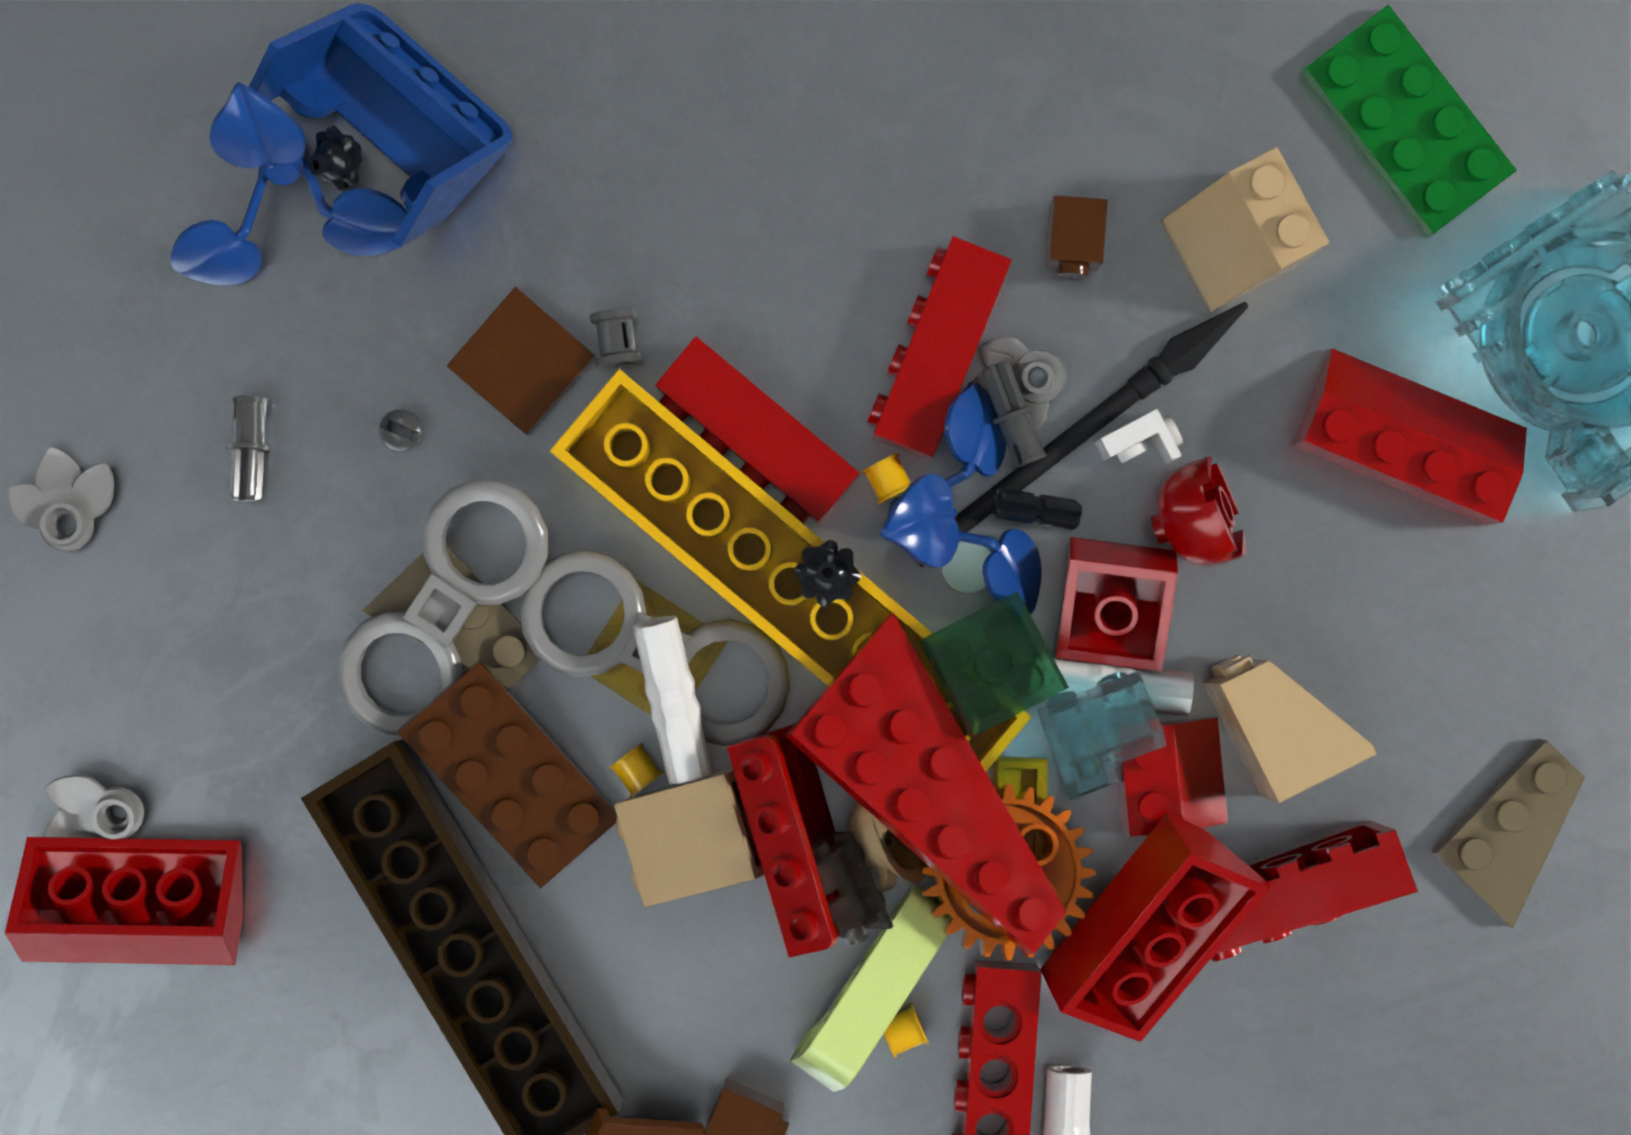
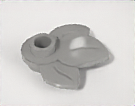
M1002 336L984 342L979 348L983 361L987 366L1001 361H1008L1011 364L1026 407L1033 406L1034 411L1030 412L1037 432L1047 420L1049 401L1055 399L1065 386L1066 370L1064 364L1055 354L1049 351L1036 350L1031 352L1020 340L1013 337ZM1035 367L1045 369L1048 374V381L1043 387L1033 385L1030 380V373ZM981 372L972 381L980 384L988 392Z
M51 447L48 448L39 463L34 485L18 484L8 488L10 508L15 518L21 524L39 529L43 540L50 547L61 551L77 550L90 540L94 530V519L110 507L114 494V478L108 464H98L83 472L82 468L71 456L58 448ZM71 515L75 519L76 527L71 534L66 535L61 530V522L66 516Z
M63 776L50 782L45 788L49 798L61 809L51 819L43 837L128 839V837L136 833L144 820V806L134 792L122 787L106 789L89 776ZM109 806H121L125 809L127 816L124 818L113 816Z

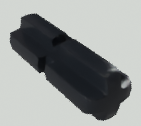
M999 488L993 495L991 513L998 519L1030 524L1035 521L1039 522V525L1074 530L1080 523L1082 505L1073 499L1042 494L1038 498V496H1034V493Z

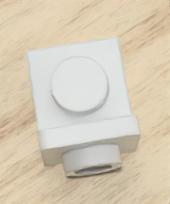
M1158 409L1094 443L1104 461L1117 455L1122 464L1149 450L1150 448L1145 439L1151 437L1163 462L1167 464L1182 456L1177 446L1183 444V439L1170 416L1162 418Z

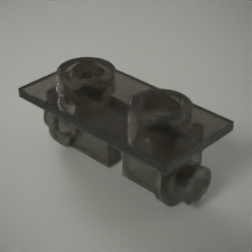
M852 831L818 832L815 834L818 841L810 846L824 893L829 895L836 889L840 893L839 896L828 903L840 938H846L849 945H856L868 938L869 935L866 929H891L894 927L885 908L884 896L874 883L865 862L864 851L856 841Z

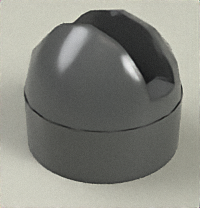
M400 409L389 412L382 419L379 434L382 442L389 449L405 453L419 446L424 436V428L421 420L415 414ZM393 421L401 427L413 430L410 439H405L387 431L390 422Z

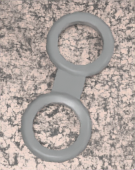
M471 480L449 489L432 506L423 529V555L431 575L407 612H384L363 621L346 639L338 660V686L347 707L366 726L387 735H399V728L420 711L394 713L379 707L368 696L361 681V662L366 649L377 638L387 634H407L421 640L433 652L439 665L440 681L434 696L435 698L462 675V661L453 641L476 606L501 605L518 598L539 579L548 557V530L539 508L520 489L499 480ZM473 502H494L506 507L519 519L526 535V553L520 568L510 578L498 583H478L464 577L452 565L446 551V531L452 517L463 506Z
M589 550L562 553L546 562L539 579L523 594L519 609L522 633L534 655L553 670L577 677L604 674L621 663L643 673L633 625L653 619V617L646 614L643 591L631 571L613 557ZM587 571L603 576L615 586L623 600L625 617L621 632L610 646L596 654L580 656L565 652L551 641L543 626L542 607L546 594L556 581L570 573ZM732 619L705 622L687 634L681 631L688 664L699 650L712 642L730 640L745 644L756 652L767 669L769 686L765 701L757 712L740 723L725 725L708 721L701 715L705 741L720 746H728L767 732L784 711L790 688L787 661L775 641L755 625Z

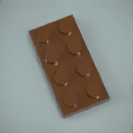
M480 659L398 730V734L540 889L616 824L617 814L615 808Z

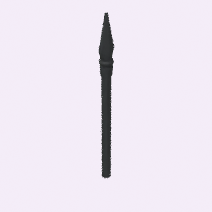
M1242 302L1172 337L1158 357L1149 359L1147 367L1143 366L1128 379L1127 384L1046 445L1043 449L1047 457L1018 467L959 512L954 518L959 531L969 532L992 514L991 503L994 492L997 489L1005 488L1022 491L1137 401L1145 399L1161 388L1160 384L1167 385L1172 381L1173 376L1195 369L1213 346L1248 308V303Z

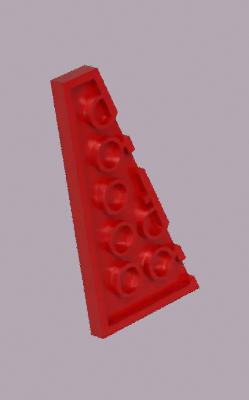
M894 613L887 615L785 737L1025 954H1035L1067 911Z

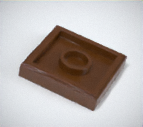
M514 287L448 363L447 367L524 434L529 436L596 359V356L517 287Z

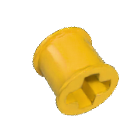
M899 452L861 471L862 474H866L879 499L878 505L903 493L911 484L898 458Z
M643 742L609 767V770H614L631 793L629 795L630 798L664 773L663 770L660 771L644 750L642 747L644 745Z
M912 1004L909 1009L897 1013L884 1032L886 1041L895 1059L898 1058L897 1055L923 1043L929 1044Z

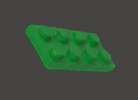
M1389 4L1305 67L1301 72L1428 237L1435 234L1517 171Z

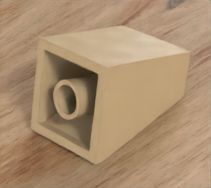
M1278 147L1230 171L1161 220L1210 313L1303 264L1330 243Z
M1236 655L1213 666L1211 670L1214 677L1202 682L1259 796L1281 803L1377 755L1372 743L1269 660L1251 659L1250 655L1241 658L1240 655Z
M732 767L712 772L711 775L697 781L672 784L614 804L617 814V831L626 844L632 865V881L636 890L641 895L644 907L755 880L764 875Z

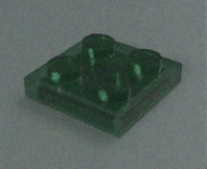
M1018 591L920 641L970 739L1069 688Z

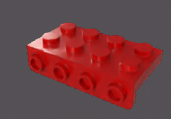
M796 723L782 726L726 747L789 958L827 950L836 944L837 937L863 923L816 764L785 737Z

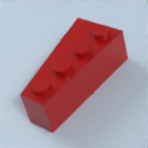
M1369 820L1247 864L1263 877L1271 888L1214 954L1211 961L1216 962L1236 956L1242 952L1241 946L1261 941L1263 944L1275 942L1292 934L1291 931L1309 925L1325 924L1338 919L1342 915L1418 892L1396 829Z

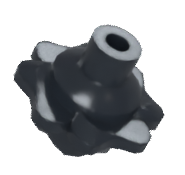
M334 125L329 126L326 132L320 131L316 133V149L308 159V166L311 172L315 175H320L324 181L332 182L341 191L347 189L349 185L358 184V171L362 168L363 164L361 145L351 135L343 134Z
M827 540L819 547L805 548L802 552V558L805 562L797 564L794 568V573L802 584L801 593L803 597L810 599L817 595V601L823 607L828 606L836 599H849L852 597L853 590L850 584H856L861 578L860 572L853 564V551L849 548H843L838 551V545L833 540Z

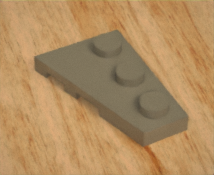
M446 544V551L452 565L464 577L478 583H483ZM423 553L367 605L362 612L372 617L384 612H407L431 575ZM504 603L501 605H477L453 641L463 665L470 668L480 659L502 685L509 689L513 688L541 661L534 655L524 638L521 621ZM412 637V638L418 640L419 642L423 643L421 640H419V639H417V638H415V637Z
M1540 739L1431 852L1506 926L1513 928L1585 777L1547 740Z

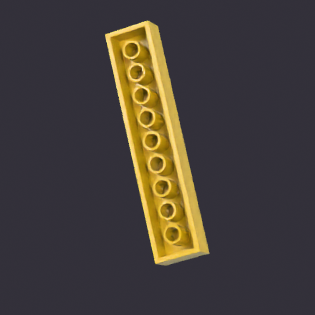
M620 369L550 450L552 454L827 686L884 618L894 613L985 772L1032 718L1024 709L861 572L860 580L856 584H850L853 594L849 599H836L828 606L823 607L819 605L817 595L810 599L803 597L801 593L802 584L794 573V568L797 564L805 562L802 558V552L805 548L819 547L825 542Z

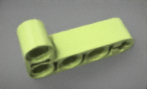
M913 885L903 896L824 1017L810 1028L791 1057L790 1061L833 1092L845 1089L858 1074L947 937L943 931L951 918L948 914L932 917L930 912L940 902L932 896H923V890L916 885Z

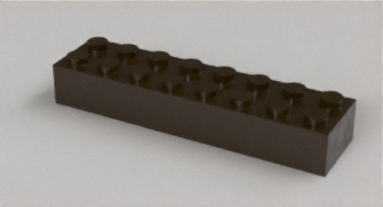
M403 739L388 744L301 798L504 1135H584L597 1108L607 1109L610 1117L619 1113L624 1101L410 746Z

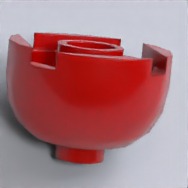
M1210 456L1184 465L1175 470L1164 481L1157 497L1159 513L1151 516L1154 533L1161 545L1170 543L1177 556L1191 564L1202 566L1225 564L1245 557L1247 552L1243 529L1234 533L1232 527L1235 526L1234 515L1239 514L1233 495L1218 464L1211 465L1212 457Z

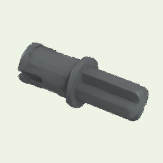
M1001 361L987 366L982 371V376L998 418L993 420L994 425L999 424L1014 468L1047 457L1030 412L1034 411L1033 406L1026 407L1011 364L1008 361Z
M241 395L233 397L232 442L227 443L226 448L228 451H232L230 497L238 502L252 503L258 502L262 498L264 453L270 452V446L265 444L268 399L259 396Z

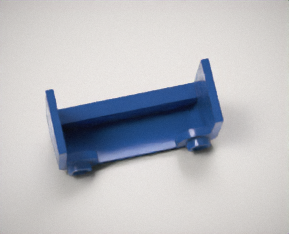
M351 4L270 42L248 86L269 100L280 96L297 114L304 117L321 118L337 111L410 176L400 191L402 203L407 208L408 214L392 239V242L399 248L444 221L502 157L512 140L510 127L497 113L384 13L366 4Z

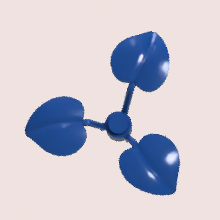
M237 82L227 102L212 122L209 140L214 152L228 163L241 168H256L260 166L258 179L243 223L235 233L228 225L218 220H207L191 225L178 236L172 247L170 258L172 268L185 277L214 285H237L250 280L260 270L262 255L260 249L254 243L244 239L251 232L267 182L270 180L277 185H289L294 183L301 175H304L319 213L328 218L323 226L322 234L325 241L342 252L357 256L380 255L399 248L392 242V239L408 214L403 205L380 191L358 188L340 194L335 198L333 208L329 206L325 201L315 174L309 169L308 159H305V133L302 128L271 100L241 82Z
M972 381L968 382L967 387L957 394L951 402L944 425L948 448L957 461L964 463L960 471L946 479L936 474H927L914 480L901 496L895 497L890 503L888 518L880 532V536L903 549L918 563L929 568L947 565L952 560L959 541L985 546L991 553L983 563L982 573L991 597L1005 612L1014 618L1029 619L1037 604L1042 578L1041 559L1033 540L1021 530L1009 529L1002 533L998 542L993 537L959 531L954 519L957 516V511L953 508V496L950 487L969 478L973 474L974 469L984 477L994 475L1002 465L1007 446L999 424L994 425L993 420L998 418L989 393L980 384Z

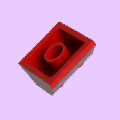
M1070 537L1056 658L1162 672L1178 576L1177 554L1175 551Z
M1218 717L1112 726L1120 822L1123 833L1129 837L1149 835L1166 813L1200 828L1228 823Z

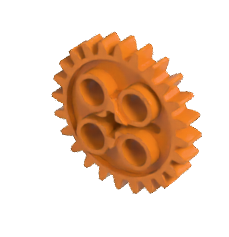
M1012 784L1003 785L1000 798L1023 837L1028 831L1035 830L1045 838L1046 851L1037 861L1067 911L1053 931L1055 930L1064 936H1070L1072 931L1065 919L1067 916L1084 919L1085 913L1075 902L1077 898H1093L1094 894L1087 888L1080 886L1082 878L1096 875V870L1081 867L1080 859L1093 853V849L1089 847L1077 848L1075 843L1085 832V829L1079 827L1068 830L1065 827L1072 813L1069 809L1058 812L1055 815L1051 813L1054 803L1053 796H1046L1037 805L1034 804V788H1025L1020 798L1015 799ZM929 866L920 868L921 874L934 877L935 881L934 885L922 891L923 896H938L940 903L930 912L931 916L938 917L948 914L951 918L943 932L946 935H951L962 929L965 932L962 937L961 947L968 949L979 939L981 940V956L990 957L996 944L1000 945L1003 959L1012 960L1015 944L986 917L974 912L969 906L968 901ZM1051 933L1042 944V946L1049 950L1055 948ZM1023 952V954L1027 958L1034 957V954L1027 955Z

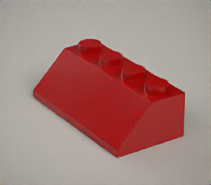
M1332 348L1328 353L1291 446L1480 524L1491 525L1504 522L1522 478L1527 428Z
M1166 813L1087 910L1084 919L1081 918L1071 930L1072 934L1066 936L1040 970L1061 1013L1141 1042L1271 887L1263 877L1207 830Z
M27 837L5 935L21 962L235 965L243 922L242 845L240 840Z

